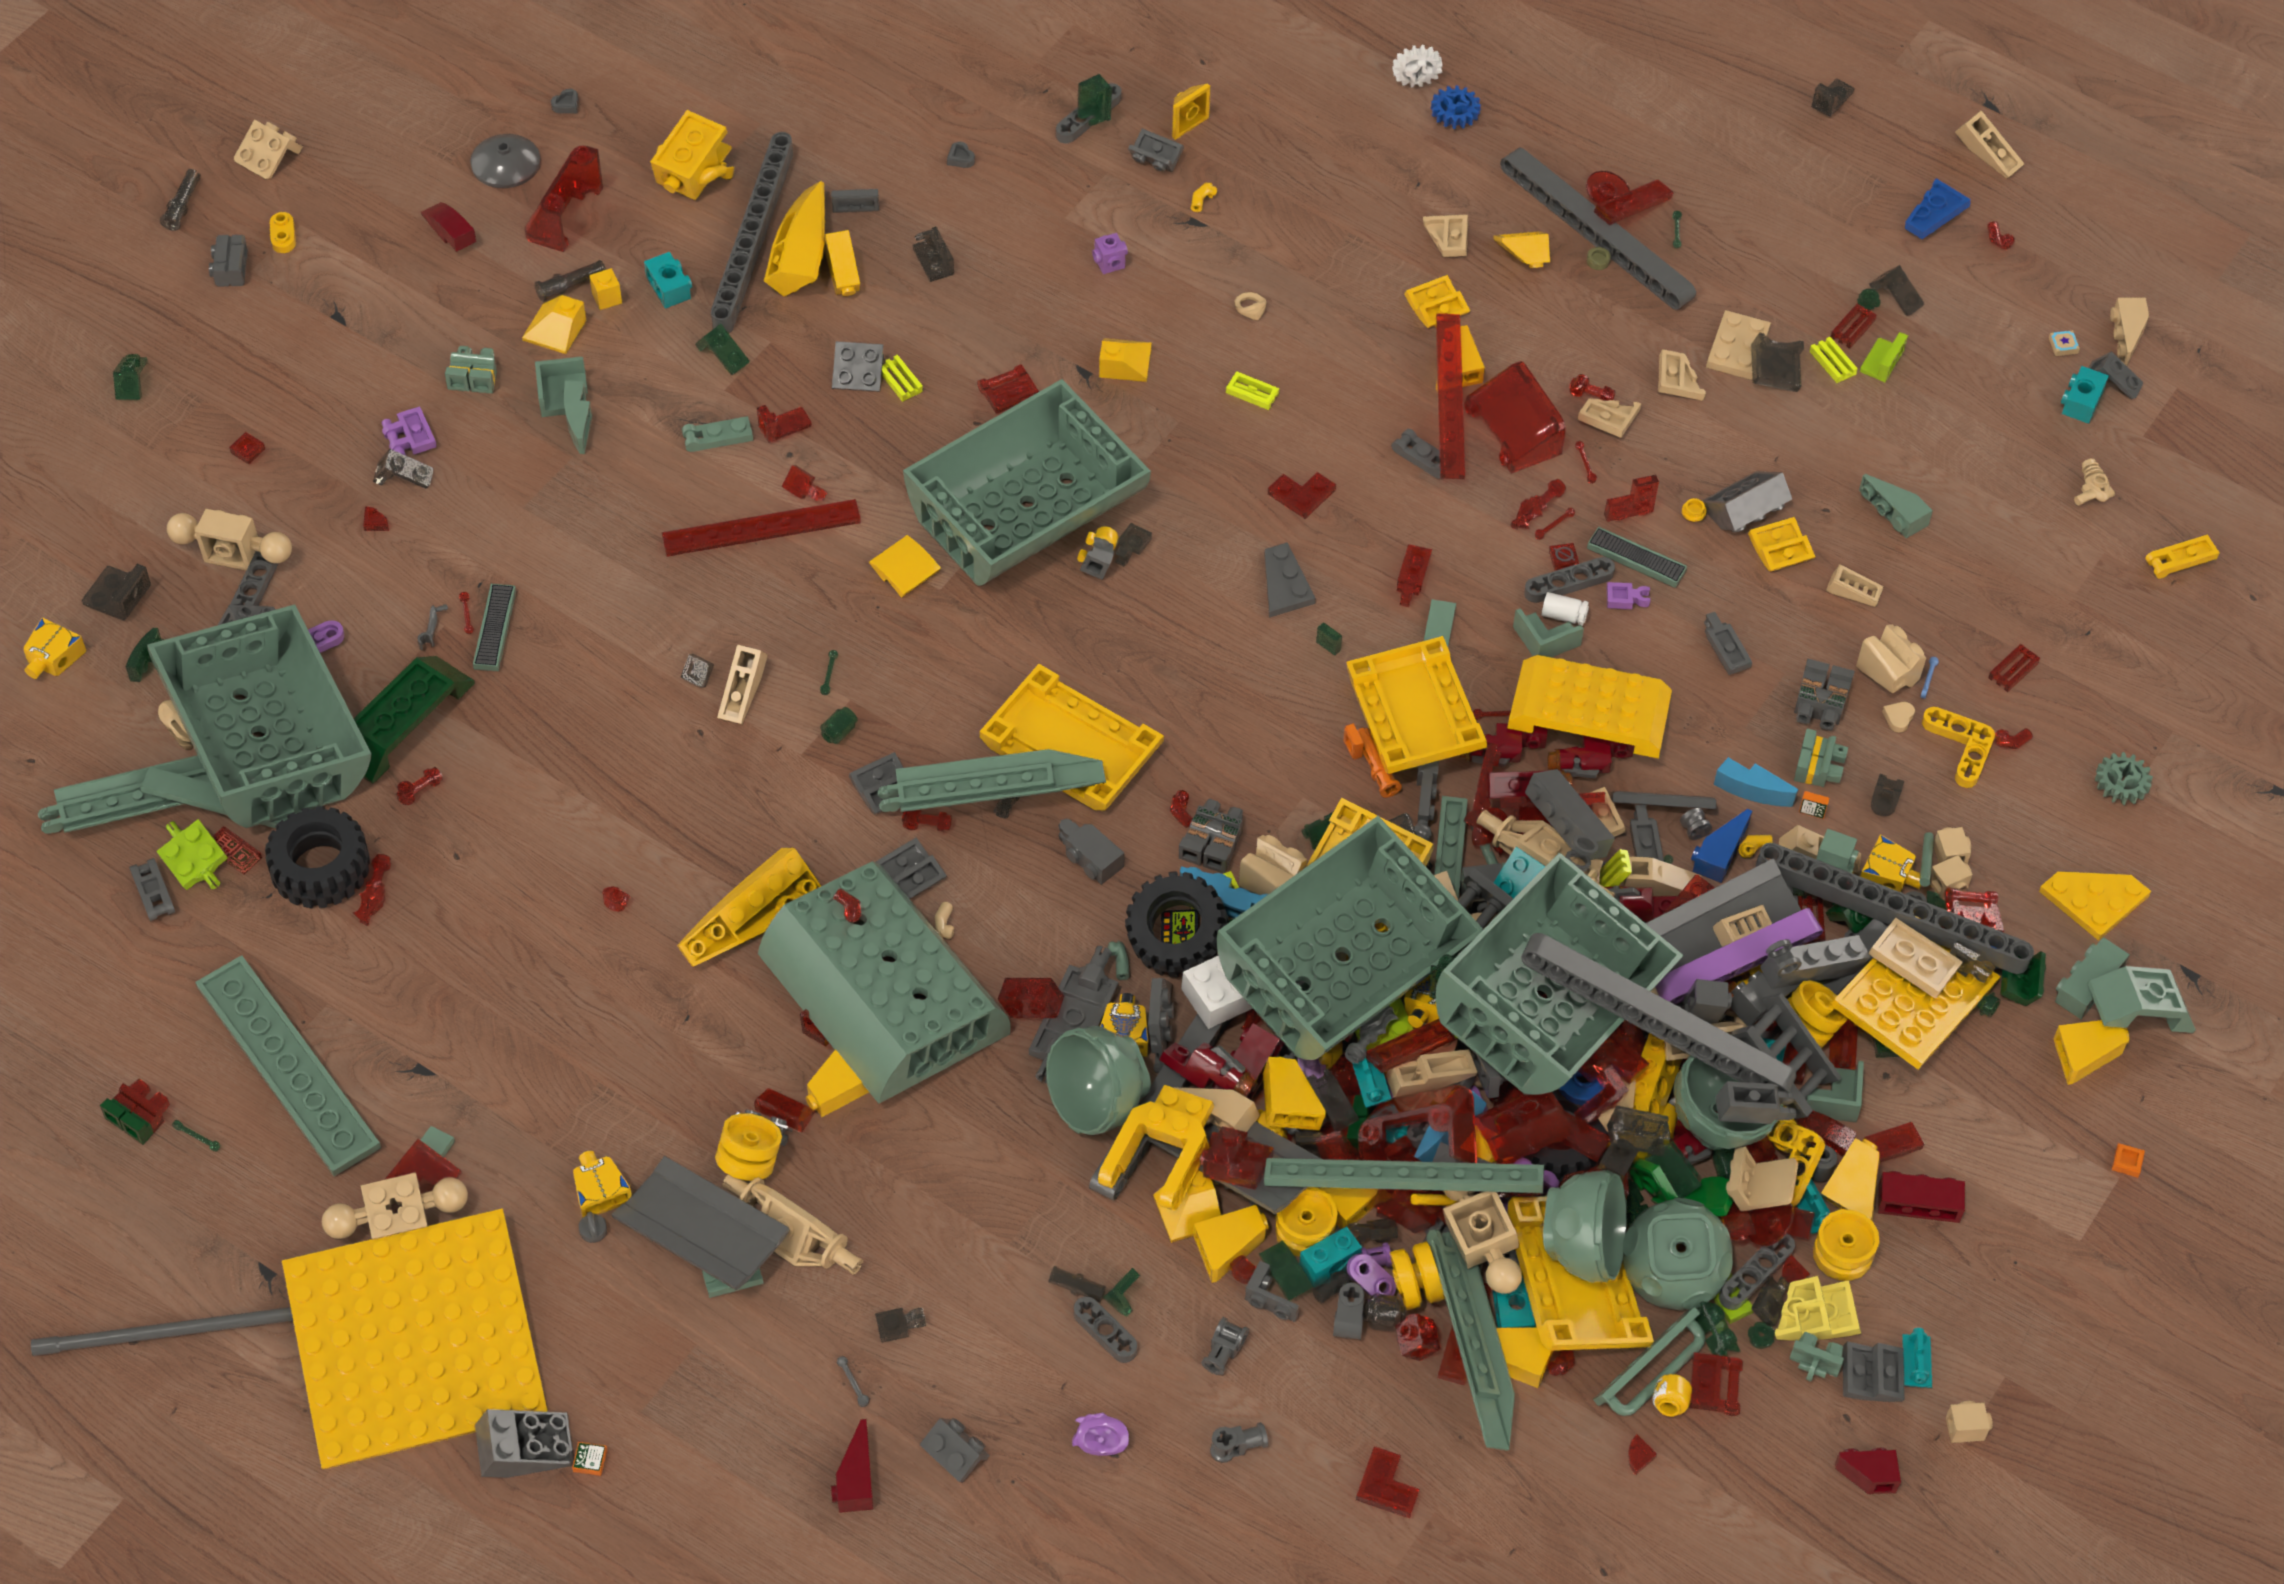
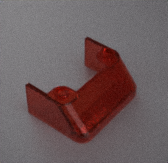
M1452 1085L1392 1098V1100L1378 1104L1359 1128V1159L1387 1161L1386 1129L1429 1121V1125L1433 1130L1448 1132L1450 1157L1465 1163H1477L1474 1096L1472 1091L1462 1085Z

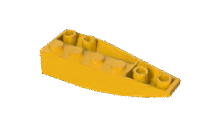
M820 181L807 188L796 199L786 213L773 242L764 282L783 297L792 292H797L809 283L815 282L819 276L818 271L825 245L824 182Z
M781 848L714 906L682 939L677 947L690 965L694 967L764 933L773 918L785 904L821 887V885L795 848Z

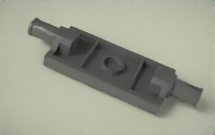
M1097 946L1090 963L1081 968L1072 965L1068 966L1029 1048V1055L1043 1060L1035 1075L1037 1080L1042 1082L1044 1077H1047L1046 1063L1048 1053H1050L1051 1046L1065 1031L1090 1026L1100 1027L1106 1006L1112 1002L1119 986L1118 981L1109 979L1104 972L1107 961L1112 955L1110 949L1105 947L1102 953L1103 946Z

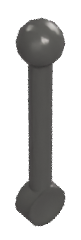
M840 1356L837 1359L838 1366L843 1368L857 1394L858 1405L866 1407L869 1404L868 1397L862 1394L847 1366V1358Z

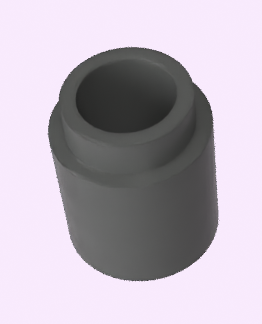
M1825 1145L1824 1152L1811 1177L1813 1181L1824 1182L1832 1176L1837 1162V1154L1834 1149Z

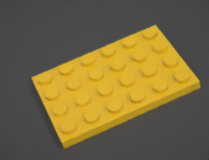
M1940 944L1937 945L1963 963L1936 999L1873 957L1831 1004L1836 1010L1918 1070L2001 977L1976 958Z

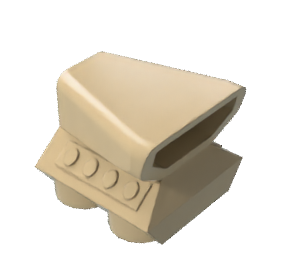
M1886 625L1880 640L1876 636H1871L1863 641L1856 667L1891 693H1894L1906 685L1912 688L1920 680L1926 657L1918 644L1911 643L1902 628Z
M1262 835L1257 839L1256 855L1249 853L1241 860L1239 886L1259 895L1270 894L1302 871L1307 865V859L1297 849L1284 847L1275 837Z

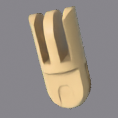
M163 701L158 709L160 720L180 746L187 750L192 749L193 745L172 701Z

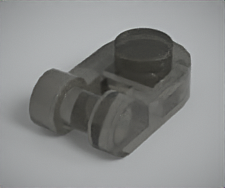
M1879 774L1871 799L1872 810L1880 816L1893 814L1905 781L1897 779V781L1887 778V775Z

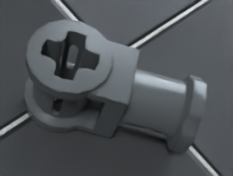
M1222 1317L1211 1340L1212 1350L1208 1357L1203 1358L1202 1366L1212 1374L1223 1375L1226 1370L1224 1366L1228 1359H1234L1237 1352L1243 1347L1249 1333V1328L1236 1326L1228 1322V1318Z
M1262 1422L1257 1423L1256 1427L1243 1430L1241 1425L1232 1428L1220 1427L1213 1432L1210 1454L1217 1462L1226 1463L1234 1457L1245 1455V1450L1259 1446L1267 1448L1268 1438L1266 1429Z

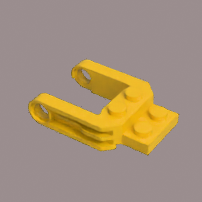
M1164 1085L1155 1103L1150 1101L1132 1108L1101 1166L1098 1183L1112 1189L1120 1174L1126 1171L1141 1140L1147 1134L1153 1139L1183 1149L1162 1188L1159 1198L1161 1207L1175 1211L1180 1206L1210 1148L1203 1128L1214 1109L1213 1101Z

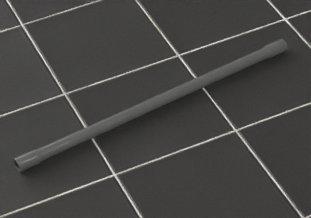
M291 1307L63 1337H44L31 1339V1351L33 1356L59 1353L65 1350L293 1321Z

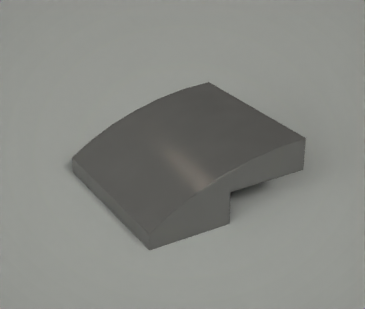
M895 752L849 773L852 784L874 815L882 812L879 804L883 799L878 796L877 792L879 787L897 784L895 769L903 768Z
M917 838L912 839L876 861L886 870L909 899L947 876L933 855H928Z
M1848 1341L1843 1345V1397L1880 1402H1902L1904 1400L1903 1348L1877 1343L1875 1346L1870 1347Z

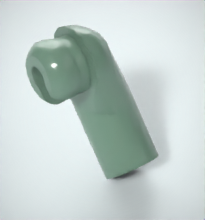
M1111 941L1108 943L1107 948L1112 952L1111 956L1115 955L1116 978L1118 980H1127L1129 978V960L1125 945L1121 941Z

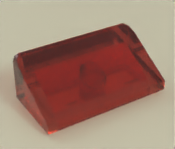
M770 1088L766 1089L754 1101L755 1111L770 1118L776 1117L786 1120L787 1126L803 1132L816 1112L809 1106Z

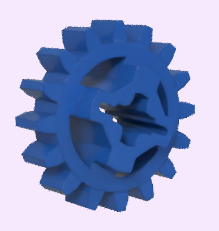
M1456 85L1455 89L1447 86L1446 91L1439 89L1438 94H1434L1433 101H1431L1432 117H1437V123L1443 121L1444 127H1447L1449 124L1452 125L1453 129H1456L1457 125H1460L1463 129L1466 123L1473 125V120H1478V115L1480 114L1481 104H1479V97H1475L1474 91L1468 93L1467 87L1459 90L1458 85Z

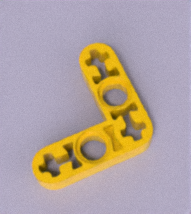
M1938 707L1926 709L1922 718V726L1925 730L1966 745L1957 767L1955 781L1961 787L1972 788L1978 782L1995 738L1994 730L1986 724ZM1932 717L1937 718L1936 722L1931 721ZM1952 725H1961L1965 731L1956 732L1952 729ZM1981 734L1986 736L1984 739L1979 738ZM1977 752L1982 758L1980 760H1973L1969 757L1968 753ZM1968 767L1972 768L1969 778L1964 776Z
M1778 1120L1774 1125V1132L1771 1131L1763 1139L1791 1150L1789 1158H1794L1798 1163H1804L1806 1166L1805 1172L1801 1176H1796L1795 1182H1798V1185L1794 1187L1792 1202L1788 1205H1783L1784 1207L1791 1208L1800 1202L1824 1152L1825 1142L1822 1137L1811 1130L1787 1120ZM1788 1128L1793 1129V1138L1787 1142L1782 1141L1781 1135L1783 1131ZM1814 1141L1816 1143L1814 1148L1806 1146L1807 1142ZM1801 1153L1805 1156H1809L1810 1160L1808 1161L1804 1157L1800 1156Z

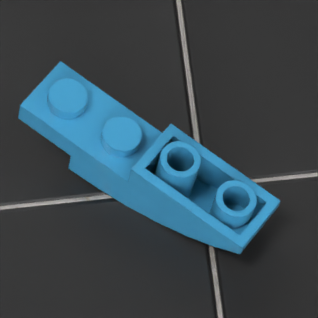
M1181 866L1180 876H1183L1184 872L1192 873L1194 879L1201 877L1206 880L1207 885H1212L1223 902L1227 916L1233 919L1268 895L1250 893L1244 888L1233 889L1232 878H1228L1221 873L1211 874L1203 872L1196 867L1186 868Z

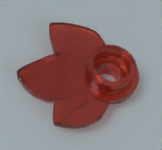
M1492 807L1487 810L1503 822L1508 818L1506 813L1499 808ZM1479 809L1470 811L1464 818V822L1473 827V846L1492 844L1495 834L1477 824V819L1483 812V810ZM1493 846L1494 850L1498 854H1501L1504 851L1500 847L1496 848Z

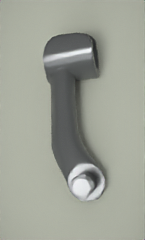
M447 604L438 607L431 606L427 631L421 633L417 638L420 650H423L422 645L427 642L434 647L433 634L437 625L436 612L447 610Z

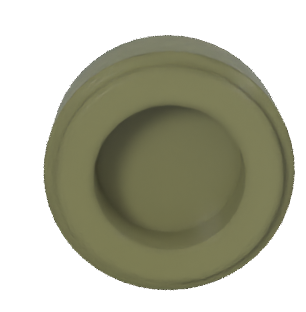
M1595 247L1588 251L1586 262L1594 270H1603L1609 266L1611 255L1605 248Z

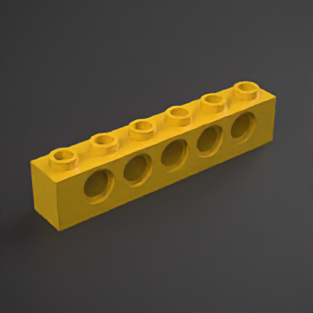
M1649 1033L1633 1077L1636 1085L1630 1126L1613 1131L1608 1145L1621 1164L1632 1165L1637 1159H1647L1682 1059L1666 1060L1664 1040Z

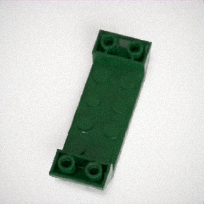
M438 656L416 657L353 718L371 752L369 767L363 778L374 784L390 768L387 755L449 694L459 700L475 684V680Z

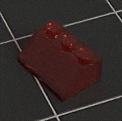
M1552 1092L1536 1095L1523 1093L1472 1117L1495 1164H1513L1516 1160L1529 1154H1535L1540 1149L1552 1143L1560 1142L1565 1137L1573 1134L1565 1112Z

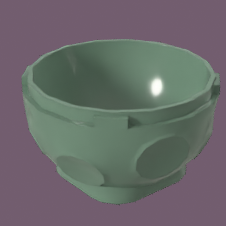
M1090 1026L1065 1031L1051 1046L1050 1053L1047 1056L1046 1081L1051 1101L1060 1117L1069 1125V1128L1078 1134L1096 1135L1121 1127L1128 1118L1132 1108L1139 1105V1100L1149 1093L1151 1087L1149 1072L1134 1039L1129 1036L1120 1037L1103 1027Z
M1690 1055L1677 1073L1674 1082L1676 1113L1684 1127L1711 1150L1743 1147L1766 1137L1778 1120H1774L1771 1124L1719 1121L1718 1113L1714 1111H1717L1715 1096L1727 1081H1739Z
M1608 1170L1585 1172L1571 1177L1561 1188H1549L1543 1227L1545 1251L1552 1260H1558L1565 1267L1566 1271L1592 1283L1615 1280L1623 1261V1240L1626 1235L1627 1226L1626 1199L1620 1176Z
M1674 1198L1648 1207L1632 1222L1623 1240V1265L1628 1280L1638 1295L1645 1301L1660 1308L1683 1311L1693 1307H1701L1717 1296L1731 1274L1733 1248L1730 1234L1726 1226L1702 1203L1694 1200ZM1683 1244L1686 1247V1251L1683 1253L1678 1252L1676 1245Z

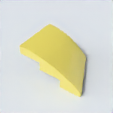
M1816 1276L1790 1283L1787 1292L1788 1298L1781 1311L1782 1317L1778 1329L1775 1330L1776 1339L1799 1341L1804 1332L1815 1335L1818 1340L1861 1334L1849 1280L1821 1286L1819 1278Z

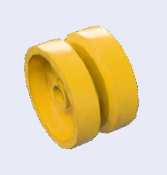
M1803 981L1792 993V997H1789L1787 1000L1820 1048H1823L1831 1039L1833 1033L1837 1032L1848 1018L1831 1005L1837 995L1829 988L1815 981Z
M740 1113L730 1116L725 1120L715 1156L717 1165L723 1172L737 1179L753 1181L758 1177L761 1179L767 1178L773 1172L782 1139L780 1129L772 1121L755 1114Z
M1307 1187L1285 1209L1276 1214V1237L1284 1250L1300 1257V1252L1335 1233L1338 1213L1336 1204L1330 1195L1319 1188Z
M1846 1209L1832 1212L1822 1220L1813 1245V1259L1818 1268L1831 1278L1839 1281L1858 1279L1869 1271L1879 1245V1232L1873 1221L1863 1213Z
M1427 1241L1413 1245L1412 1254L1415 1263H1411L1408 1252L1404 1248L1389 1252L1395 1285L1398 1293L1401 1294L1406 1311L1421 1306L1422 1299L1419 1290L1421 1288L1426 1300L1430 1304L1444 1300L1438 1270Z

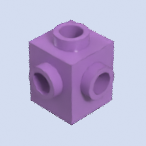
M1117 233L1095 239V249L1092 250V255L1103 274L1125 268V255L1128 254L1126 243L1120 240Z

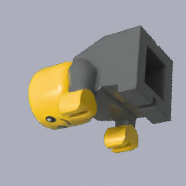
M1107 526L1098 528L1095 533H1088L1085 540L1086 544L1093 547L1088 552L1081 549L1077 557L1079 562H1083L1080 571L1102 580L1111 563L1118 542L1117 532Z

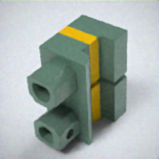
M459 346L457 352H451V363L445 371L447 389L469 391L471 387V392L493 394L497 374L494 350L492 348H483L479 355L473 354L472 348L468 346Z
M1807 728L1794 781L1824 787L1826 781L1840 783L1844 767L1830 764V762L1845 763L1848 747L1836 744V736H1831L1828 739L1816 736L1817 731Z

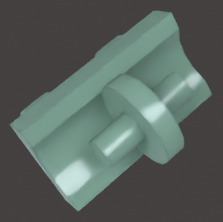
M1804 1332L1799 1341H1795L1789 1359L1800 1363L1798 1368L1808 1372L1806 1380L1810 1382L1814 1374L1825 1378L1826 1373L1838 1377L1844 1360L1842 1357L1843 1346L1829 1342L1826 1351L1815 1347L1818 1338L1813 1334Z

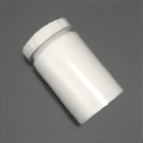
M1547 592L1541 616L1572 624L1578 623V625L1583 626L1587 618L1589 602H1582L1579 599Z

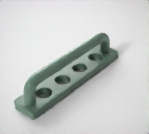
M1695 1307L1684 1312L1650 1347H1647L1608 1384L1593 1401L1598 1406L1607 1403L1615 1413L1622 1416H1629L1635 1413L1653 1396L1656 1383L1660 1377L1667 1374H1676L1703 1347L1705 1333L1695 1320L1700 1312ZM1687 1327L1694 1335V1341L1628 1404H1622L1615 1394Z

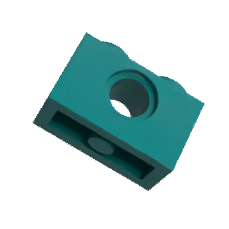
M670 251L644 261L646 278L665 309L691 299L690 289L693 288L692 282L688 275L683 274L680 261L678 259L675 260Z
M2081 366L2078 375L2073 373L2068 387H2071V390H2065L2061 404H2064L2062 414L2089 424L2104 392L2109 375Z
M1346 1226L1300 1252L1299 1268L1313 1288H1316L1346 1271L1349 1259L1355 1254H1361L1362 1246Z
M1523 1275L1520 1285L1511 1293L1501 1294L1492 1290L1497 1328L1537 1327ZM1511 1305H1518V1306H1520L1522 1309H1520V1310H1515V1309L1511 1308L1510 1306H1511Z

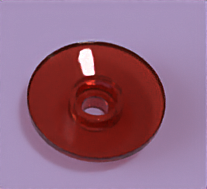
M1597 171L1592 173L1586 181L1588 195L1602 207L1617 209L1623 207L1629 201L1630 188L1623 178L1613 172Z
M1792 1204L1753 1209L1747 1222L1749 1239L1754 1244L1762 1247L1770 1246L1780 1241L1787 1234L1793 1222L1794 1209Z

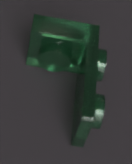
M719 324L695 344L700 352L706 347L712 350L730 375H734L749 363V359L722 324Z
M129 354L122 358L113 371L116 400L141 399L140 373L147 364V357Z

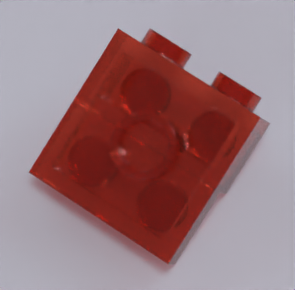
M1222 1126L1219 1133H1212L1209 1143L1210 1149H1203L1200 1164L1203 1165V1177L1255 1190L1265 1173L1266 1159L1274 1156V1147L1248 1141V1132Z

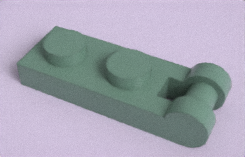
M748 416L697 426L687 424L682 427L683 437L686 438L685 447L689 452L753 441Z

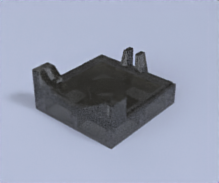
M1759 332L1751 344L1753 383L1798 392L1801 388L1800 354L1804 350V341L1776 342L1769 339L1764 333Z

